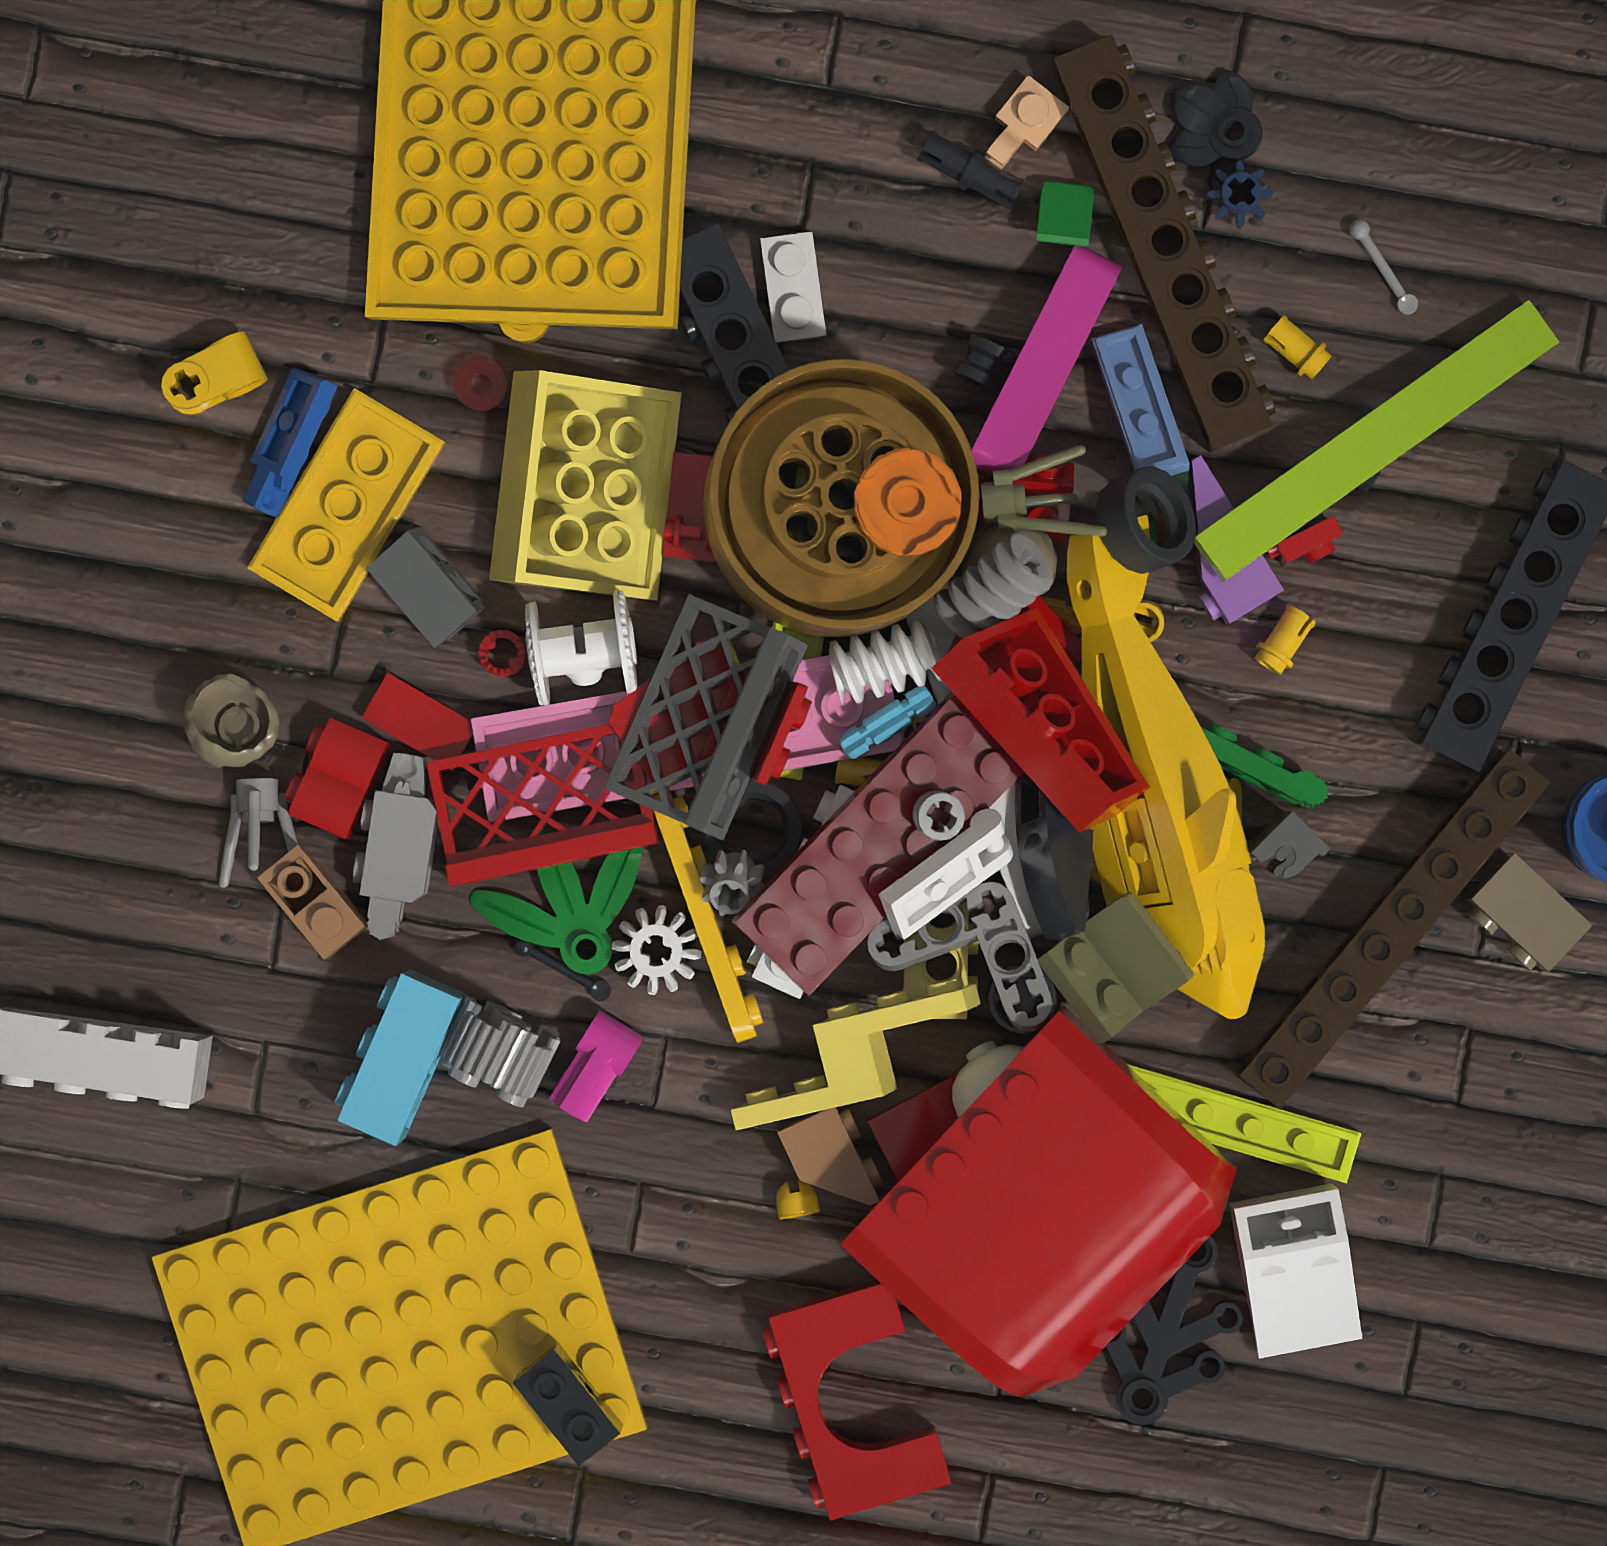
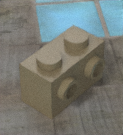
M1507 852L1465 897L1474 906L1468 913L1470 917L1490 935H1493L1497 929L1513 943L1507 951L1529 971L1537 965L1541 970L1549 972L1593 926L1516 853Z

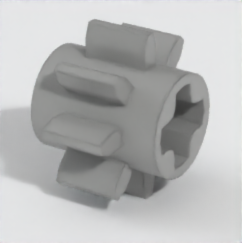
M722 850L718 851L715 866L704 864L700 881L706 884L702 901H711L721 916L739 913L765 886L760 882L765 867L763 865H755L747 856V851L743 850L741 853L729 854L724 853Z

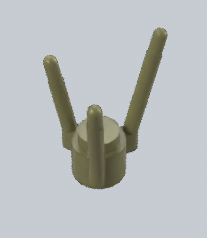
M1078 445L1013 469L993 471L994 481L981 482L985 524L998 523L999 530L1021 528L1077 535L1105 536L1107 529L1104 526L1020 517L1021 515H1027V508L1058 506L1077 502L1078 497L1074 493L1025 496L1024 483L1013 484V481L1082 456L1086 451L1085 447Z

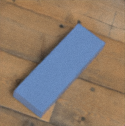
M1136 325L1092 338V348L1133 470L1153 466L1166 471L1171 476L1189 471L1190 464L1143 325Z

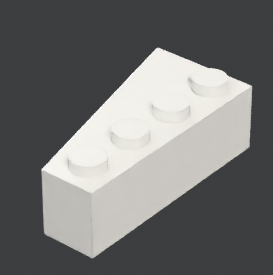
M4 1007L0 1009V1074L3 1075L2 1083L7 1085L33 1087L34 1080L54 1083V1090L58 1092L85 1094L86 1088L106 1091V1098L137 1101L138 1097L157 1099L158 1105L187 1109L190 1104L205 1096L213 1035Z

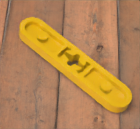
M659 793L650 796L661 801ZM671 794L675 808L688 813L689 810L683 795L673 799ZM654 811L737 1043L757 1037L755 1026L764 1023L754 994L744 996L738 981V976L746 974L736 944L726 947L711 902L702 901L705 885L700 881L704 864H707L702 847L698 845L691 848L684 829L689 827L688 825Z

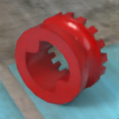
M497 630L490 632L489 635L484 637L479 646L478 656L481 665L487 672L498 677H508L515 675L523 668L526 662L527 650L525 643L517 634L509 630ZM501 638L511 640L518 650L517 657L509 659V667L505 669L493 666L488 657V651L496 649L497 640Z

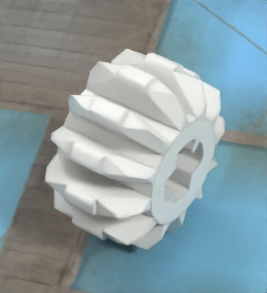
M664 905L657 907L655 923L652 924L644 908L636 910V918L642 929L638 930L631 923L622 921L619 928L633 939L631 942L616 940L612 943L613 950L630 951V957L622 959L615 964L616 970L623 971L632 965L636 967L637 971L628 981V985L632 988L640 983L643 975L650 976L647 991L651 995L657 993L659 977L662 976L670 992L676 991L678 989V982L672 971L677 970L683 977L691 979L695 972L691 967L681 962L682 958L696 960L702 956L701 950L684 948L683 944L698 937L696 929H690L682 935L676 931L684 923L686 915L679 912L670 925L664 924L667 909ZM653 935L662 936L663 945L672 949L670 959L666 956L662 957L663 964L651 963V955L643 953L644 941L650 944L653 941L651 938Z

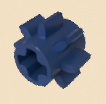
M1237 161L1234 174L1229 177L1221 170L1215 172L1214 177L1222 186L1220 190L1208 192L1206 199L1218 201L1221 209L1215 216L1216 221L1228 215L1235 218L1237 229H1241L1245 222V216L1249 213L1256 219L1262 220L1265 213L1257 204L1259 200H1267L1273 196L1272 190L1261 189L1259 180L1264 174L1263 169L1257 170L1252 175L1244 172L1242 161ZM1243 184L1249 187L1251 191L1247 196V200L1251 205L1243 201L1239 202L1236 206L1230 203L1228 199L1232 194V190L1229 185L1236 189L1240 188Z

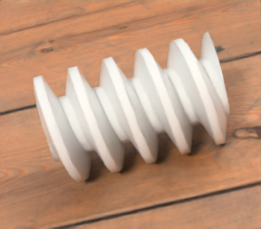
M919 619L912 620L911 636L908 637L898 624L892 625L889 642L884 640L878 630L872 631L869 647H865L857 635L850 636L849 652L847 653L843 651L836 640L830 642L829 657L842 706L844 691L847 690L856 703L863 702L866 685L871 688L877 698L884 696L886 680L891 682L897 692L904 691L906 675L910 674L918 687L924 686L927 669L933 672L939 682L942 681L931 669L940 660L933 630L931 628V631H927Z

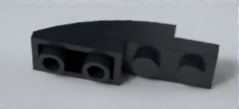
M1023 772L1015 783V823L1020 864L1032 908L1044 937L1051 941H1057L1085 932L1086 921L1090 912L1088 891L1090 871L1094 863V853L1092 851L1094 830L1086 829L1079 832L1033 780Z

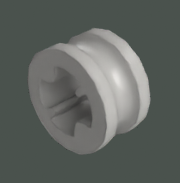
M939 790L928 791L920 796L914 804L912 812L913 822L918 831L931 839L940 841L957 835L963 827L965 820L964 808L960 801L953 795ZM939 801H945L947 803L944 811L951 815L950 821L947 825L938 823V829L933 830L931 829L933 820L926 816L927 810L931 805L939 808Z

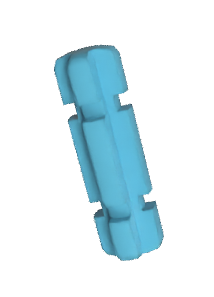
M917 686L904 694L906 699L901 702L896 699L862 721L864 725L859 728L854 725L840 734L838 740L846 755L850 759H857L870 751L868 746L873 743L878 746L913 724L911 720L918 716L921 719L931 713L937 706L929 690L925 686Z

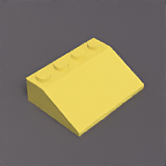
M541 370L514 371L489 580L612 596L614 590H621L624 592L625 597L657 601L664 547L665 520L667 519L673 454L675 452L682 393Z

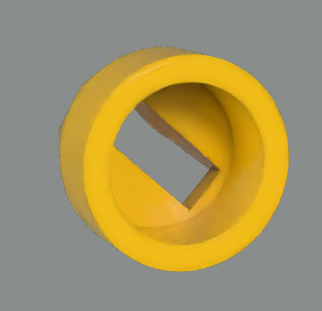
M1141 600L1135 612L1157 619L1155 627L1138 621L1149 641L1153 642L1161 635L1164 629V615L1161 608L1154 602Z
M798 1179L800 1192L791 1193L788 1181L784 1182L776 1194L779 1219L796 1218L819 1212L818 1197L814 1187Z

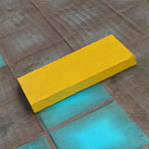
M354 388L247 568L339 622L369 573L366 568L379 556L445 445V442Z

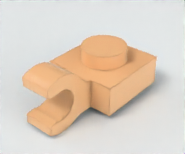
M1028 75L996 115L995 120L1006 129L988 149L985 159L1003 169L1023 142L1036 152L1068 112L1069 106Z

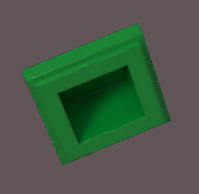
M1045 181L1041 189L1036 240L1083 247L1088 246L1094 200L1093 187Z

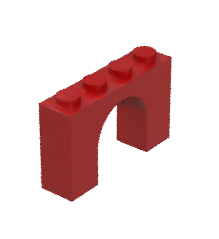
M874 1280L769 1312L771 1326L762 1328L770 1358L780 1356L786 1376L777 1378L786 1409L795 1406L801 1426L794 1428L793 1434L801 1459L811 1457L816 1472V1477L808 1479L816 1509L826 1507L830 1520H834L952 1484L935 1426L879 1443H862L850 1440L839 1434L827 1422L821 1411L818 1401L819 1383L824 1371L837 1356L854 1347L905 1332L896 1297L878 1280Z

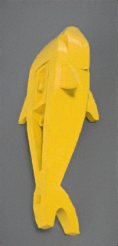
M1148 515L1137 517L1140 527L1150 539ZM1071 535L1067 551V583L1073 610L1082 628V680L1150 787L1118 815L1089 828L1094 830L1092 844L1094 863L1090 871V877L1101 883L1107 906L1125 893L1131 892L1141 905L1147 909L1151 918L1174 948L1180 952L1184 961L1194 973V977L1177 990L1227 1019L1240 1018L1248 1011L1265 949L1264 921L1254 877L1249 870L1248 864H1251V859L1241 824V783L1237 778H1225L1221 765L1195 715L1134 617V613L1143 598L1149 572L1140 574L1127 570L1112 557L1101 536Z

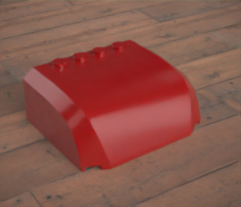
M1063 1005L922 1158L859 1222L840 1245L974 1370L1005 1392L1023 1397L1076 1378L1221 1224L1237 1167L1105 1043L1100 1044L1087 1026Z

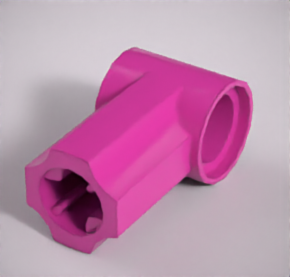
M599 1010L575 1049L578 1051L577 1055L556 1084L549 1100L570 1115L587 1123L616 1076L620 1078L645 1037Z

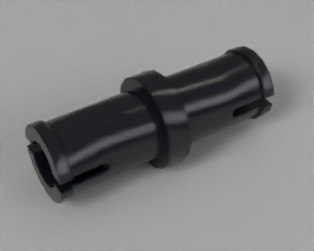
M932 130L916 161L923 162L958 181L956 187L964 191L969 187L1009 210L1025 180L984 160L985 154L975 149L971 153Z

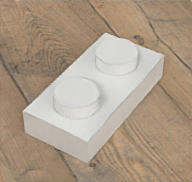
M805 232L761 238L773 336L776 343L782 344L826 338L813 233Z

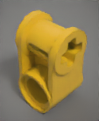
M241 331L226 336L212 343L203 351L172 365L162 377L161 387L164 397L175 410L182 414L195 415L219 403L239 397L258 388L268 378L246 333ZM189 377L193 383L200 382V384L194 387L196 396L190 400H187L183 394L175 395L182 389L180 380Z

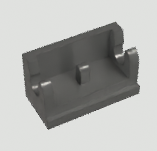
M421 526L408 530L366 568L434 648L438 647L446 639L448 641L488 607V604Z
M1283 810L1247 845L1252 861L1258 859L1263 863L1274 855L1278 861H1283L1281 864L1276 865L1273 875H1282L1284 878L1297 875L1316 856H1324L1330 850L1294 811Z

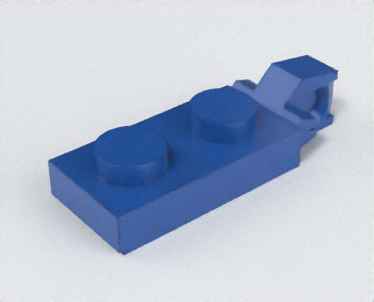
M294 367V370L291 369L251 457L250 462L255 464L256 467L254 477L242 502L266 514L278 516L290 496L289 490L294 485L293 481L295 482L301 466L307 460L309 449L323 418L329 411L331 400L338 387L337 385Z

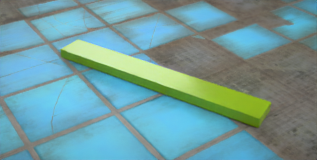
M1526 301L1195 537L1194 544L1220 580L1225 582L1556 346L1560 341L1531 301Z

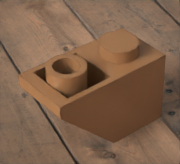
M299 844L257 878L324 960L331 958L368 927L366 917L339 884Z
M837 1107L813 1112L778 1129L777 1133L800 1181L869 1206L880 1202L876 1189L884 1186V1182L872 1157L862 1161L854 1141L862 1138L849 1109L841 1113Z

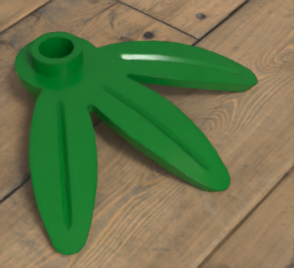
M544 827L540 835L552 832ZM642 847L608 854L597 875L588 904L585 903L581 883L572 862L537 869L542 888L556 913V917L525 900L498 892L477 890L472 893L470 902L480 915L498 929L530 943L560 948L562 959L570 969L581 974H593L602 970L611 959L613 952L612 939L606 929L621 911L634 886L640 867ZM583 939L592 940L597 947L596 953L589 958L580 956L576 950V945L579 941Z

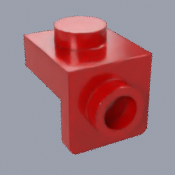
M1332 516L1288 539L1285 538L1265 553L1270 560L1278 556L1282 566L1302 556L1305 557L1308 564H1311L1336 551L1332 541L1341 537L1343 532L1335 516Z

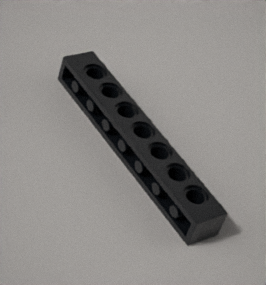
M719 223L682 240L679 301L685 312L679 314L678 318L689 342L692 344L699 341L707 357V360L701 362V366L711 388L714 391L722 388L730 407L723 410L729 424L736 412L749 399L739 389L738 377L746 372H755L762 376L767 384L777 376L790 370ZM700 278L713 279L720 287L721 296L713 302L700 301L693 293L692 284ZM723 325H733L741 331L744 339L743 345L735 350L724 349L717 343L715 331ZM821 437L822 447H823V449L825 450V452L830 455V453H829V451H828V449H827V447H826V445H825V443H824V441H823V439H822V437ZM786 463L779 468V479L784 486H786L784 482L785 470L793 466L800 467V465ZM834 484L829 488V500L833 506L841 510H848L854 507V503L844 484ZM793 516L787 520L786 531H791L796 542L803 543L813 539L807 530L806 517ZM845 536L839 538L836 542V552L842 561L857 563L862 560L864 549L858 539Z

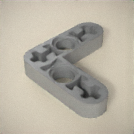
M995 882L979 884L941 912L950 914L957 922L956 932L949 939L940 941L929 936L927 933L928 923L919 928L918 933L926 946L923 949L917 950L915 940H912L900 946L901 955L896 958H891L887 951L879 953L877 948L885 944L884 935L893 933L897 940L903 939L892 930L888 919L880 922L869 933L867 944L870 956L876 965L888 971L902 970L978 941L1006 1015L1012 1025L1020 1030L1035 1031L1044 1027L1052 1017L1053 1003L1050 991L1015 900L1010 891L1002 884ZM992 895L995 902L1005 901L1006 905L999 909L1000 918L991 921L988 914L975 916L971 919L976 929L966 932L964 916L957 906L967 903V909L970 914L984 907L983 898ZM1005 943L1018 944L1025 951V960L1016 970H1004L995 962L996 951ZM1033 972L1036 979L1025 980L1028 991L1033 999L1042 998L1044 1003L1037 1006L1038 1015L1028 1019L1024 1011L1018 1013L1014 1011V1008L1021 1004L1016 985L1014 984L1005 990L1003 983L1020 981Z

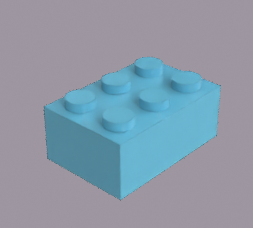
M411 969L401 973L400 977L394 976L393 979L389 978L377 1004V1008L385 1011L379 1026L373 1024L371 1028H367L356 1052L357 1057L364 1059L358 1074L352 1072L350 1076H346L334 1105L342 1108L337 1121L394 1146L403 1141L408 1134L441 1057L439 1051L450 1030V1025L465 995L468 996V994Z

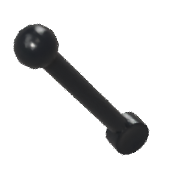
M519 938L514 941L513 949L518 956L526 957L529 955L589 989L592 997L597 1001H604L609 998L611 986L607 981H594L581 973L573 971L566 964L534 947V943Z

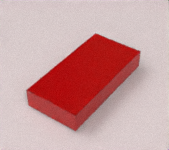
M390 673L386 674L361 717L434 761L463 755L474 736L471 720Z

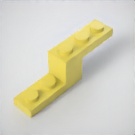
M957 978L927 985L928 995L909 999L907 990L877 997L878 1007L860 1011L858 1002H853L827 1009L829 1019L814 1024L813 1028L828 1084H826L825 1076L820 1075L794 1082L796 1091L778 1095L775 1086L746 1093L747 1103L731 1110L735 1129L740 1130L882 1097L896 1090L897 1085L883 1030L963 1012L981 1004L976 984L959 987Z

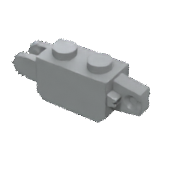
M393 753L382 791H375L374 800L366 799L363 806L361 830L368 831L369 835L366 852H357L353 870V882L361 883L359 895L370 897L367 914L369 921L366 922L368 924L366 929H369V935L372 934L379 941L387 937H395V934L400 932L399 927L402 926L400 921L403 920L405 902H416L429 891L439 822L434 800L426 797V758L417 755Z

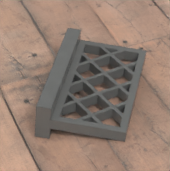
M689 594L604 789L706 834L724 840L808 645L786 633L764 626ZM699 611H702L713 617L719 636L695 646L691 629ZM725 621L738 627L728 631ZM751 632L764 637L756 657L743 664H739L732 641ZM723 646L730 670L707 680L699 656ZM690 661L697 685L674 695L669 680L675 667ZM748 673L747 678L745 680L743 675ZM734 679L739 693L734 707L718 713L711 690ZM698 695H702L709 718L686 728L678 705ZM669 709L676 733L653 743L648 729L652 718ZM727 722L725 728H723L722 724ZM713 728L718 743L713 756L697 763L690 738ZM641 741H642V744H643V747H644V748H642V749H640V750L637 751V749H638V747H639V745H640V743H641ZM680 743L688 767L664 777L657 753ZM647 758L655 782L638 790L624 786L632 765ZM706 770V772H705V774H704V776H703V778H702L701 772H703V771ZM691 777L696 795L688 813L675 808L668 787ZM659 792L661 801L649 796Z

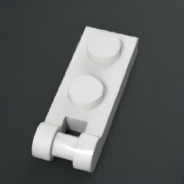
M984 809L975 813L970 821L971 827L879 893L890 926L901 938L905 940L1012 859L1013 849L1008 837L1003 835L1005 831L1004 823L998 811Z

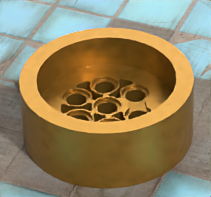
M838 359L809 363L783 373L762 386L749 397L728 424L713 454L704 488L703 507L707 537L714 558L733 589L752 608L771 621L791 630L819 637L838 638L869 634L874 630L887 628L915 612L945 585L962 562L970 545L978 515L979 484L975 460L961 426L949 409L930 390L913 378L895 369L862 360ZM828 431L843 433L849 443L848 453L840 457L827 454L822 447L821 436ZM895 449L926 451L938 456L953 471L961 489V513L954 532L938 548L920 556H894L877 549L862 534L854 516V507L848 510H841L832 505L828 495L829 488L834 484L842 483L847 484L855 491L862 472L871 464L872 455L878 451L890 452ZM786 463L800 465L807 475L806 485L800 489L787 488L779 479V468ZM793 516L806 517L814 527L813 539L803 543L792 540L786 531L787 520ZM851 536L858 539L864 549L863 558L860 562L846 563L840 559L836 552V542L839 538Z

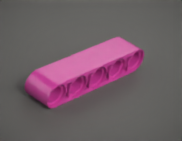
M1074 246L971 450L978 472L994 479L993 471L1008 470L1024 465L1120 274L1122 265L1086 247Z

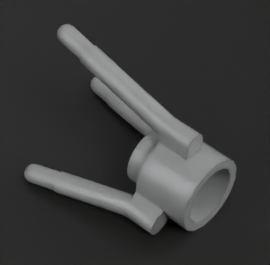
M254 778L236 780V794L230 795L231 814L221 863L220 887L226 888L229 885L241 819L243 823H248V867L250 870H257L259 866L260 823L274 822V812L278 814L288 852L298 845L292 820L288 814L289 802L284 801L286 793H279L278 779Z

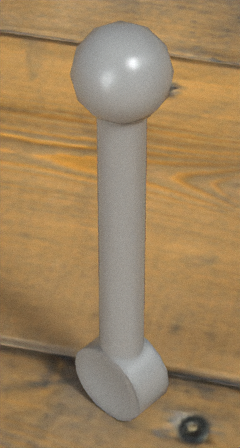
M1363 219L1354 220L1349 226L1350 235L1362 242L1397 297V310L1403 315L1414 313L1418 308L1417 298L1412 294H1406L1371 239L1369 224Z

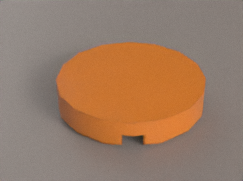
M895 449L878 456L862 472L854 491V516L862 534L877 549L894 556H920L938 548L954 532L961 513V489L953 471L938 456L926 451Z

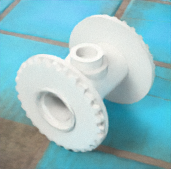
M613 591L615 619L583 623V627L574 628L573 625L541 629L536 602H529L525 605L528 660L536 696L540 705H550L548 677L566 675L571 678L574 684L588 686L598 682L605 669L622 667L627 694L636 691L638 682L635 639L623 591Z

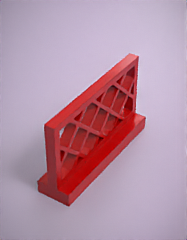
M609 724L426 762L447 861L445 866L449 886H461L660 843L657 823L654 820L652 809L639 804L641 814L619 818L602 807L611 791L605 789L598 801L594 802L571 787L588 760L608 774H611L612 768L592 756L603 736L615 734ZM593 739L586 751L573 744ZM566 745L582 756L566 782L540 766L552 747ZM541 750L534 762L522 755L523 753ZM514 756L530 767L514 793L489 778L499 760L504 757ZM490 761L483 773L471 766V764ZM638 763L633 764L632 772L635 783L626 778L624 784L633 790H638L647 786L643 769ZM463 767L479 778L463 804L445 793L441 771ZM536 771L562 787L545 813L520 798ZM485 782L510 798L494 824L469 809V806ZM567 792L592 807L581 827L567 829L551 818ZM447 802L459 809L452 820L450 819ZM516 803L541 818L529 838L516 840L499 829ZM598 812L610 819V821L591 824ZM464 814L488 828L489 832L478 849L457 853L453 831ZM547 823L559 830L558 832L540 835ZM495 834L508 841L488 846Z

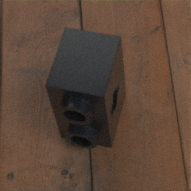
M559 1343L555 1344L516 1375L513 1381L515 1387L578 1467L621 1434L623 1427L621 1421Z

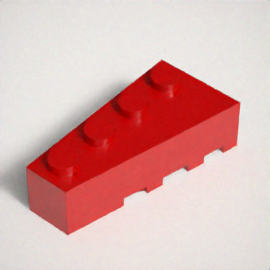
M1038 608L964 637L931 668L1079 832L1115 817L1150 788Z

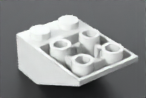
M1331 1183L1229 1203L1258 1358L1362 1339L1349 1241L1339 1189Z

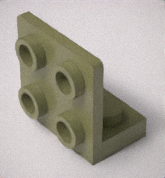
M1131 892L1125 893L1088 919L1085 932L1063 938L1037 959L1041 968L1100 1044L1111 1039L1144 1010L1194 977L1193 971L1184 961L1180 952L1174 948L1151 918L1147 909L1141 905Z

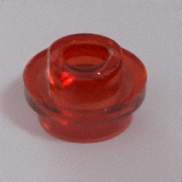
M485 358L472 359L458 370L454 383L455 392L459 400L466 407L476 411H487L499 405L504 399L507 391V378L502 368L492 360ZM477 376H487L491 381L490 390L483 395L474 393L472 390L473 380Z

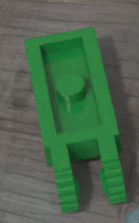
M1209 724L1207 729L1202 728L1222 770L1294 806L1297 804L1299 808L1303 807L1305 810L1319 806V803H1324V799L1328 798L1327 793L1329 791L1327 790L1328 785L1325 784L1326 780L1323 781L1321 777L1317 778L1315 773L1306 769L1293 774L1281 768L1284 760L1277 755L1258 747L1252 753L1236 745L1235 742L1238 737L1230 731L1214 724Z

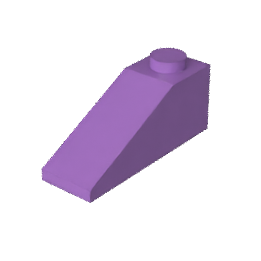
M1201 455L1189 463L1191 504L1195 515V537L1234 510ZM1195 545L1198 581L1204 589L1197 596L1213 621L1221 617L1225 625H1228L1284 591L1263 555L1225 582H1222Z

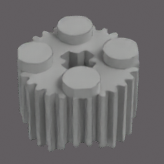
M465 995L439 1051V1055H441L439 1062L450 1068L448 1074L456 1080L471 1087H477L479 1081L482 1080L497 1089L495 1095L514 1106L524 1107L527 1099H532L561 1040L555 1034L543 1029L539 1038V1035L530 1031L532 1026L523 1021V1016L492 1001H487L484 1009H481L482 1006L476 1002L475 998Z

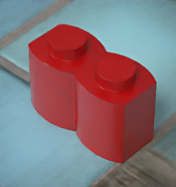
M329 718L326 726L317 724L306 747V753L312 755L309 767L304 775L296 772L285 795L284 801L291 803L288 814L350 840L362 816L364 802L370 796L392 744L333 718Z

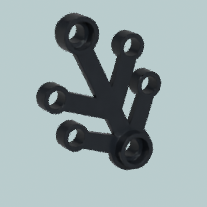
M1211 1236L1203 1243L1205 1246L1204 1254L1198 1259L1189 1258L1176 1271L1159 1321L1149 1301L1134 1316L1135 1322L1148 1347L1141 1370L1124 1340L1126 1337V1326L1121 1329L1115 1339H1112L1106 1345L1122 1379L1116 1391V1404L1121 1415L1131 1423L1137 1425L1154 1423L1165 1413L1168 1398L1199 1383L1216 1382L1224 1375L1225 1362L1221 1355L1214 1350L1206 1349L1196 1354L1192 1365L1161 1377L1169 1356L1221 1332L1225 1334L1233 1333L1242 1325L1243 1314L1238 1305L1229 1300H1222L1213 1306L1210 1314L1180 1327L1198 1274L1209 1270L1216 1262L1218 1248ZM1223 1308H1232L1236 1312V1320L1230 1326H1222L1217 1321V1314ZM1206 1357H1213L1218 1361V1369L1212 1375H1204L1199 1370L1200 1362ZM1140 1388L1149 1390L1152 1396L1150 1403L1143 1407L1136 1406L1132 1402L1133 1393Z

